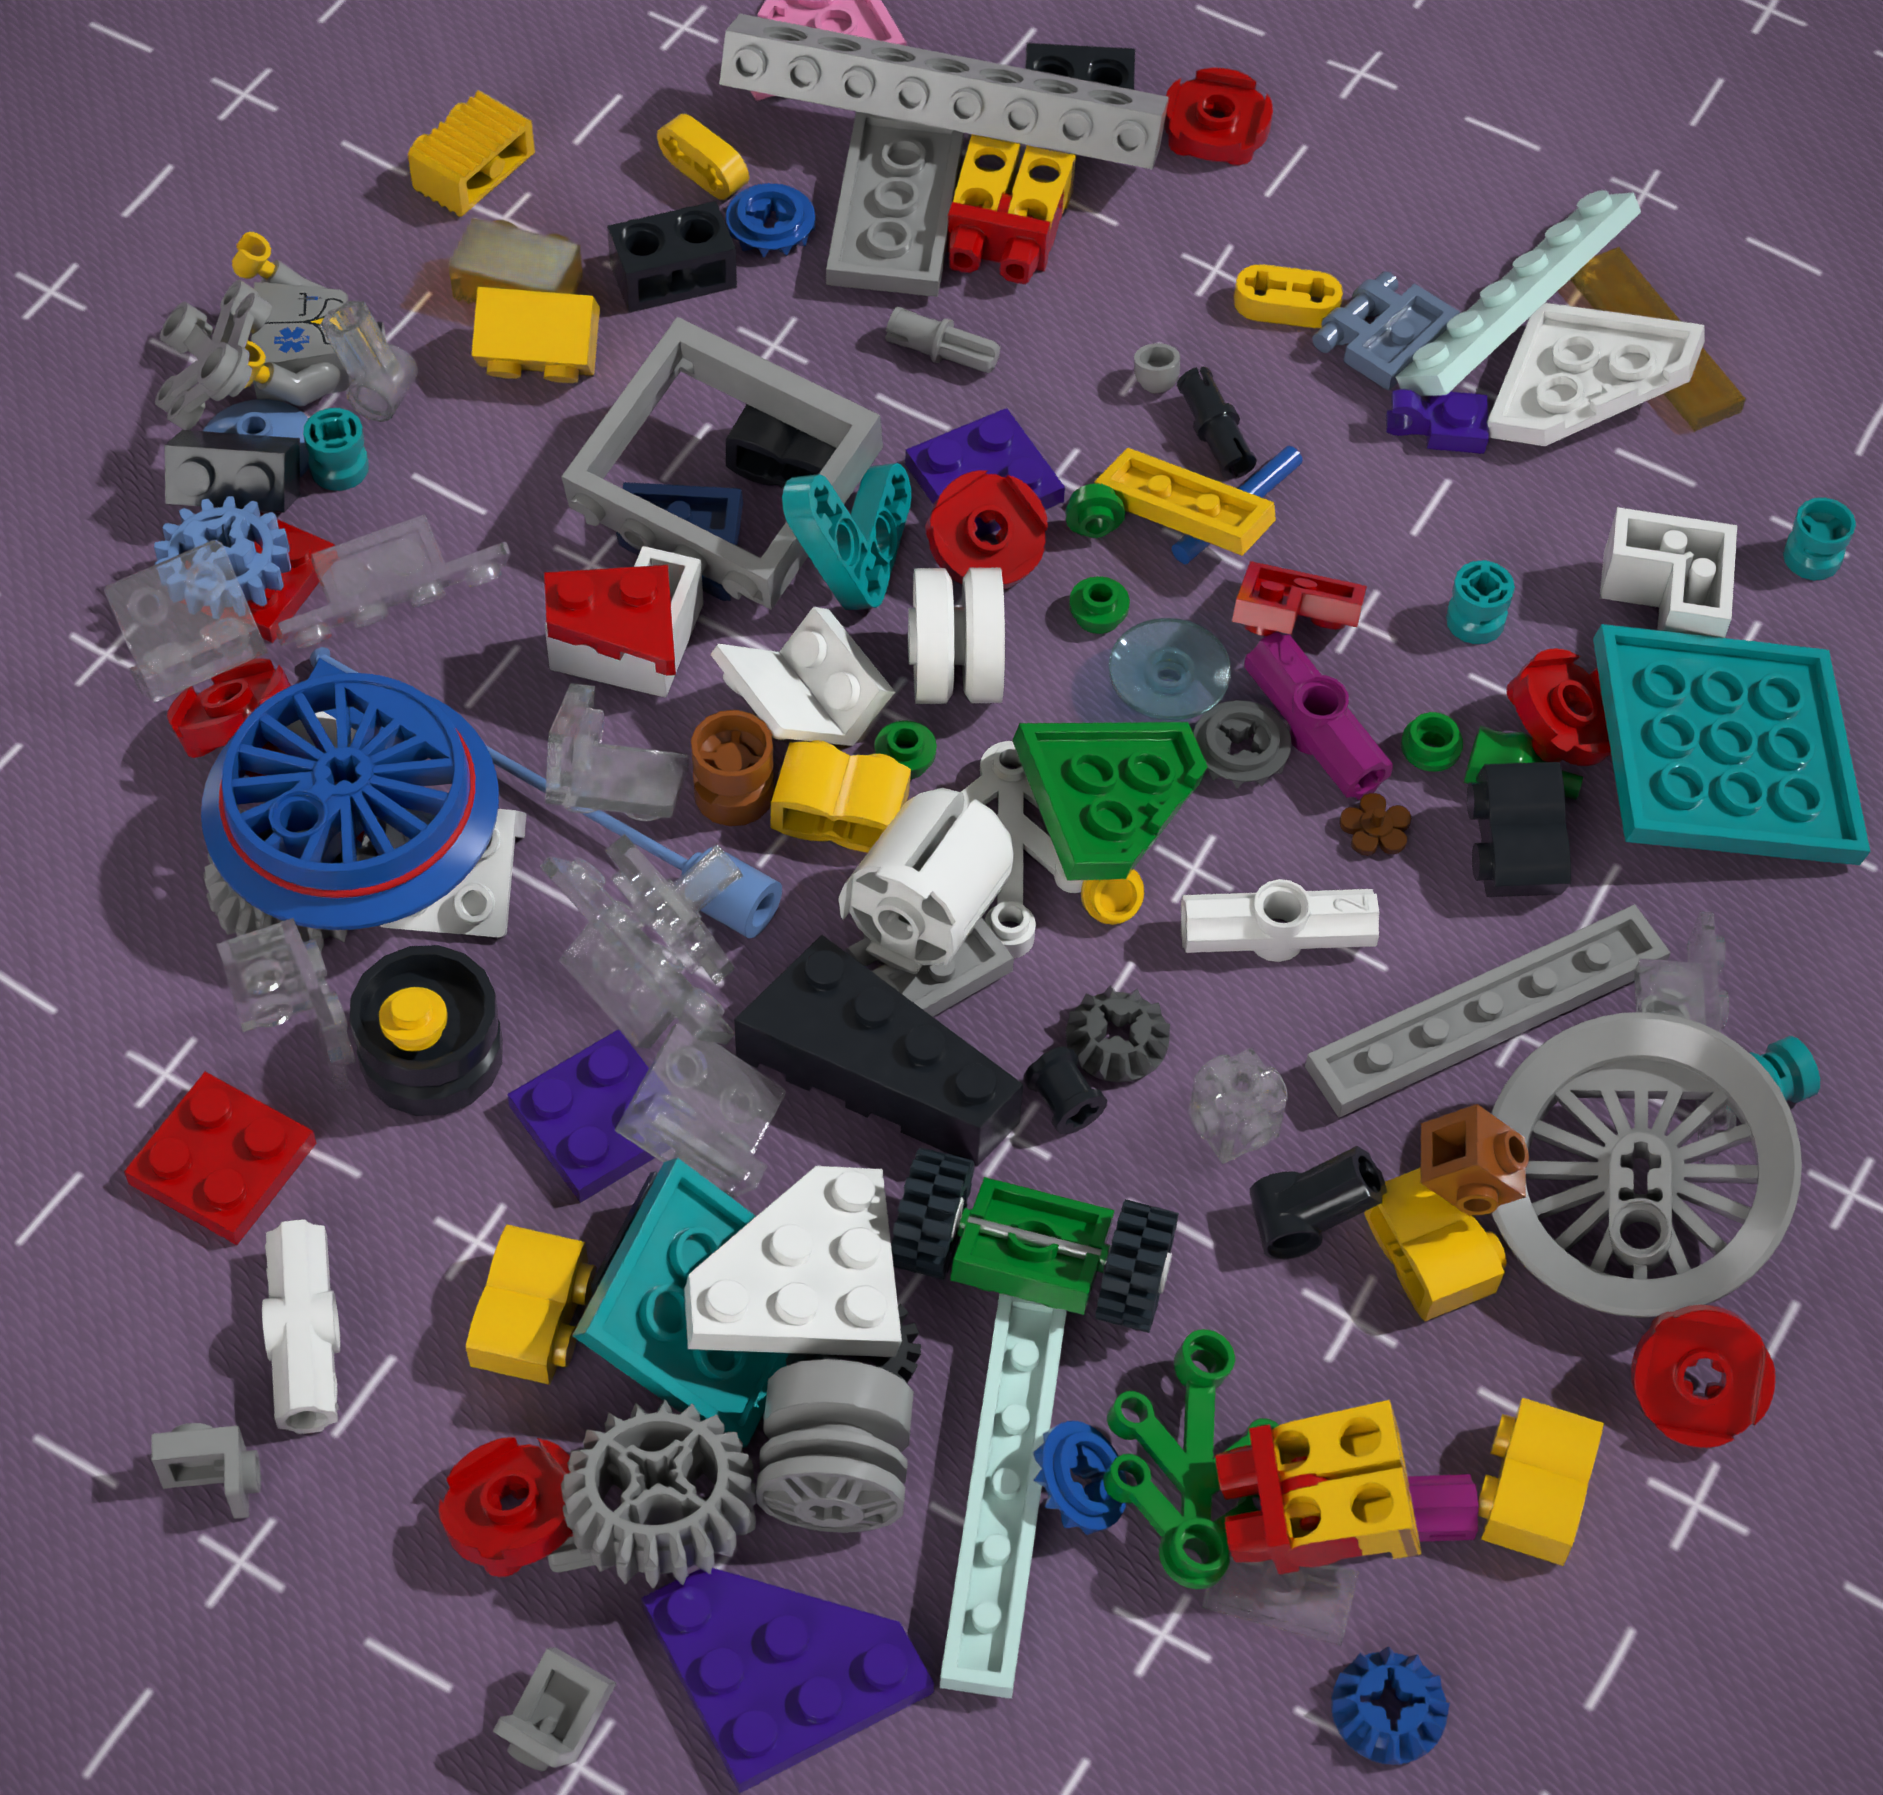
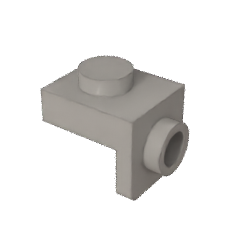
M187 1423L175 1427L172 1432L152 1434V1462L163 1489L224 1483L225 1496L234 1519L249 1517V1494L260 1493L261 1490L260 1460L257 1450L247 1451L238 1425L213 1428L202 1423Z
M556 1647L547 1648L513 1714L500 1717L493 1732L511 1742L507 1752L516 1760L531 1768L546 1771L548 1766L559 1767L577 1761L617 1683Z

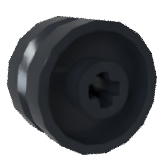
M440 945L409 946L383 956L362 974L350 997L349 1022L353 1039L357 1046L356 1052L360 1069L373 1094L390 1108L414 1116L446 1115L471 1105L492 1086L502 1065L503 1038L498 1019L496 994L485 970L465 953ZM422 987L436 992L446 1005L448 1016L446 1027L439 1040L425 1050L406 1051L398 1048L385 1037L380 1027L379 1011L382 1004L390 995L405 988Z

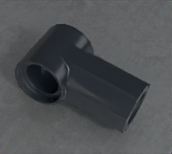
M1358 1146L1303 1173L1279 1172L1268 1175L1256 1181L1249 1189L1264 1254L1269 1258L1277 1260L1298 1258L1316 1250L1323 1242L1322 1232L1381 1204L1383 1194L1387 1193L1382 1172L1373 1162L1369 1152Z

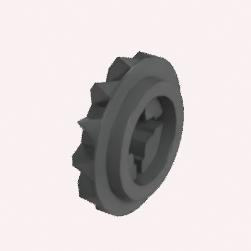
M1228 701L1215 705L1199 718L1193 732L1212 780L1214 781L1220 777L1232 780L1236 789L1244 782L1255 781L1262 787L1269 776L1275 773L1282 774L1291 751V735L1285 722L1271 709L1250 701ZM1254 734L1251 752L1244 749L1238 755L1229 754L1231 741L1239 744L1244 739L1248 740Z
M1110 985L1102 994L1091 996L1086 993L1081 1004L1074 1011H1070L1066 1027L1067 1048L1073 1049L1078 1056L1077 1065L1088 1074L1110 1082H1129L1150 1074L1164 1060L1169 1046L1170 1024L1165 1022L1159 1003L1151 1004L1144 1000L1138 989L1129 994L1116 992ZM1111 1021L1117 1027H1122L1127 1023L1129 1025L1132 1024L1129 1034L1130 1042H1125L1118 1035L1110 1039L1105 1038L1107 1022Z

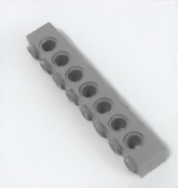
M740 13L725 31L719 85L1153 169L1160 149L1169 100L1167 96Z

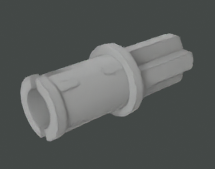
M896 307L889 318L886 332H888L885 336L886 342L930 355L932 362L940 363L942 358L990 373L994 370L999 359L1000 346L995 341L954 328V322L951 319L945 318L941 322L918 315L902 307Z

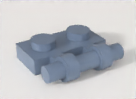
M1384 271L1377 278L1367 279L1358 286L1352 294L1353 300L1344 308L1337 307L1333 309L1323 319L1322 328L1313 335L1312 341L1314 346L1323 353L1330 352L1337 344L1344 345L1348 343L1343 362L1389 391L1398 383L1396 376L1414 360V353L1421 347L1434 342L1448 329L1447 323L1453 317L1460 314V311L1415 283L1400 296L1395 292L1398 288L1396 277L1392 273ZM1379 315L1371 324L1364 321L1367 316L1374 317Z

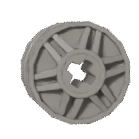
M832 1359L801 1361L780 1368L768 1379L764 1434L770 1440L760 1450L761 1472L757 1478L756 1503L768 1515L790 1525L815 1531L862 1532L893 1524L903 1516L905 1486L903 1484L906 1482L908 1460L901 1452L909 1446L914 1391L904 1379L891 1372L855 1361Z

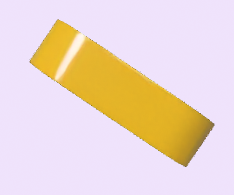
M680 114L658 130V144L667 160L717 199H727L748 183V169L740 154L731 145L688 114Z
M1252 265L1244 268L1238 274L1233 300L1234 307L1238 313L1250 320L1308 328H1322L1323 319L1333 309L1341 307L1343 291L1339 281L1332 275L1324 272L1272 265ZM1255 290L1265 291L1264 296H1259L1254 293ZM1311 297L1321 298V302H1312Z

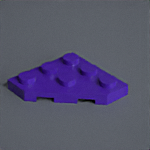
M713 1567L710 1574L700 1568L688 1574L683 1585L676 1580L641 1597L642 1608L739 1794L934 1693V1682L899 1621Z

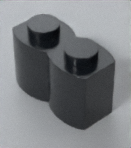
M746 404L726 438L725 466L750 481L764 485H779L784 489L787 480L791 478L818 475L837 448Z
M1560 762L1484 764L1476 776V782H1469L1467 787L1468 816L1470 820H1478L1481 833V843H1474L1472 849V870L1475 880L1484 881L1486 897L1561 895L1571 884V858L1565 824V793Z

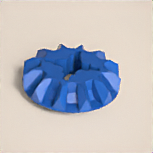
M765 183L751 186L739 192L727 207L726 222L731 238L739 240L743 251L758 248L765 258L770 250L778 249L788 256L793 245L806 246L809 233L815 230V211L811 201L799 190L783 184ZM772 211H776L778 221L774 224V228L763 227V224L767 222V218L771 217Z
M1066 1421L1044 1432V1443L1032 1454L1035 1461L1042 1468L1033 1481L1044 1486L1047 1491L1048 1499L1045 1508L1059 1509L1064 1528L1080 1527L1086 1535L1113 1526L1121 1518L1126 1507V1503H1121L1111 1498L1103 1484L1105 1472L1114 1459L1118 1457L1114 1447L1097 1429L1079 1421ZM1070 1470H1072L1074 1475L1082 1476L1083 1479H1091L1092 1483L1083 1488L1081 1483L1073 1482ZM1118 1471L1121 1481L1127 1484L1125 1471Z
M1389 1646L1376 1653L1367 1655L1359 1653L1354 1661L1343 1672L1339 1673L1331 1699L1334 1723L1344 1741L1363 1757L1378 1763L1391 1765L1415 1761L1429 1753L1436 1746L1445 1730L1450 1703L1446 1702L1440 1675H1433L1422 1664L1418 1654L1406 1656L1395 1653ZM1387 1680L1392 1682V1688H1395L1398 1700L1409 1701L1410 1705H1413V1707L1402 1708L1394 1731L1390 1729V1719H1386L1385 1709L1380 1706H1372V1702H1369V1700L1375 1701L1380 1699Z

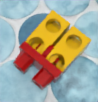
M972 134L954 199L948 213L947 252H950L949 267L952 270L972 273L979 269L981 259L999 262L1000 275L1006 281L1024 285L1029 282L1035 270L1044 272L1064 208H1068L1073 194L1076 155L1027 145L1019 168L1020 144ZM995 155L1004 160L1005 165L1000 170L979 167L980 157ZM1041 165L1050 166L1058 171L1059 177L1054 181L1034 178L1033 168Z
M1390 1400L1281 1424L1271 1429L1270 1424L1249 1428L1251 1445L1237 1447L1215 1455L1218 1479L1225 1500L1259 1494L1261 1511L1225 1517L1228 1546L1235 1563L1273 1560L1280 1575L1300 1571L1299 1566L1319 1567L1333 1564L1345 1558L1391 1552L1393 1559L1422 1555L1399 1428Z

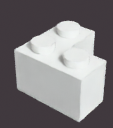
M1617 507L1604 550L1600 598L1659 607V631L1725 638L1732 618L1737 525Z
M642 546L634 567L668 565L675 669L677 672L703 606L701 559ZM545 623L550 670L667 697L675 675L666 676L657 673L654 662L624 653L620 661L599 654L595 649L587 645L574 646L548 637L547 623Z

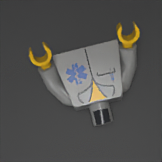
M246 232L236 245L238 252L232 259V268L235 274L245 279L253 278L259 274L262 279L261 282H254V289L258 291L259 297L272 305V310L266 323L258 332L251 335V341H247L245 347L250 354L248 365L252 367V374L244 388L254 383L257 399L287 401L297 406H305L327 394L343 392L352 386L353 358L385 357L386 337L383 322L352 323L348 294L342 290L328 289L310 281L279 260H275L272 263L267 259L271 255V247L269 242L260 234Z

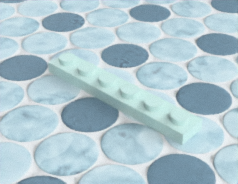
M1601 190L1588 194L1579 200L1577 209L1566 220L1549 228L1545 233L1546 238L1532 251L1519 256L1513 262L1514 268L1500 281L1485 287L1480 293L1481 298L1466 312L1453 317L1447 323L1448 329L1434 342L1421 347L1414 353V360L1396 376L1400 388L1414 391L1420 396L1447 395L1641 213L1634 193L1609 194L1608 191Z
M999 1293L941 1671L940 1688L1012 1699L1042 1485L1033 1481L1042 1468L1035 1461L1032 1453L1044 1443L1043 1433L1050 1430L1067 1310L1050 1308L1040 1303Z

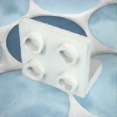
M813 607L780 652L717 644L711 652V656L724 672L723 679L734 692L744 697L757 714L756 717L766 724L772 737L778 740H819L831 744L854 746L895 693L832 612L825 608Z
M404 808L427 825L436 817V815ZM498 809L496 825L484 854L460 884L429 907L398 921L380 926L393 929L504 937L507 934L515 838H524L526 813L516 810ZM386 823L385 834L394 849L410 840Z

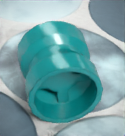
M327 408L309 417L304 425L303 437L305 447L309 453L308 463L314 482L322 488L332 491H344L356 487L365 479L369 467L367 451L364 447L363 426L358 416L342 408Z
M1822 497L1805 501L1798 508L1792 527L1793 531L1789 534L1784 547L1783 557L1788 568L1798 576L1809 580H1825L1834 576L1841 567L1846 547L1850 544L1856 526L1854 514L1847 506L1834 499Z
M1481 560L1465 564L1457 572L1452 589L1453 596L1450 599L1446 614L1447 627L1454 636L1471 644H1487L1496 640L1503 633L1508 615L1507 609L1510 607L1515 589L1513 577L1507 569L1497 563Z
M1790 1035L1768 1045L1766 1052L1762 1055L1750 1053L1767 1070L1780 1088L1786 1101L1798 1103L1818 1094L1820 1090L1818 1066L1811 1052L1798 1038Z

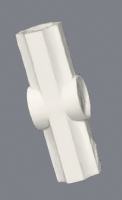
M1278 879L1267 882L1259 888L1257 893L1182 895V946L1185 948L1186 953L1254 951L1258 956L1275 962L1290 960L1298 955L1301 949L1377 946L1379 938L1377 894H1374L1373 889L1305 891L1301 885L1289 880ZM1271 919H1282L1288 923H1278Z
M305 1219L281 1222L276 1229L266 1232V1272L269 1298L263 1299L262 1302L263 1332L269 1361H272L274 1416L277 1428L294 1431L297 1434L321 1432L326 1426L338 1422L337 1410L339 1408L337 1403V1377L334 1353L340 1352L339 1319L334 1291H330L328 1241L325 1226L311 1224Z

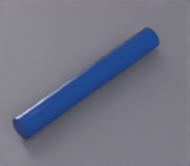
M1286 446L1238 489L1263 498L1302 464L1301 454L1296 448ZM1185 534L1172 546L1171 550L1179 562L1188 564L1210 543Z

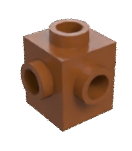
M1478 1104L1421 1123L1422 1185L1469 1216L1489 1214L1494 1212L1498 1206L1526 1197L1525 1168L1528 1166L1529 1154L1525 1137Z

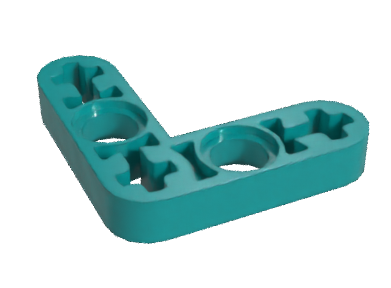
M891 463L869 467L861 479L851 515L829 480L823 475L794 477L787 480L784 486L782 502L785 519L828 587L845 610L877 608L882 604L912 498L910 480L905 468L901 464Z

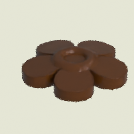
M1368 793L1362 796L1359 809L1348 807L1342 811L1339 824L1344 832L1353 835L1351 847L1357 853L1365 856L1373 855L1379 843L1383 852L1394 855L1406 847L1407 836L1403 831L1407 830L1411 824L1412 818L1409 810L1404 806L1394 805L1385 811V798L1377 793Z

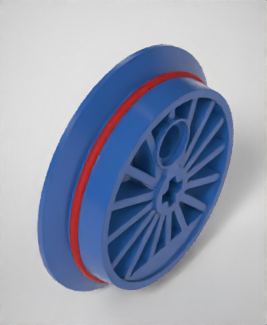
M337 673L294 684L267 699L245 719L235 735L219 753L205 783L201 806L202 831L209 855L222 878L234 892L260 911L279 920L309 928L325 930L363 929L395 922L413 915L440 900L465 879L476 866L491 840L499 809V787L496 770L485 743L476 730L451 707L396 679L367 673ZM350 707H354L364 714L353 740H351ZM336 709L338 748H335L315 713ZM300 720L315 747L288 729L287 726ZM269 741L286 754L262 749V747ZM246 770L268 775L244 778ZM452 784L449 793L424 787ZM265 802L242 813L239 812V804ZM404 808L436 815V817L427 825ZM376 816L410 840L394 849ZM272 828L273 834L265 841L257 836V834ZM309 829L308 831H305V832L296 833V832L301 831V830ZM364 830L379 856L357 861L356 837ZM342 852L343 863H330Z

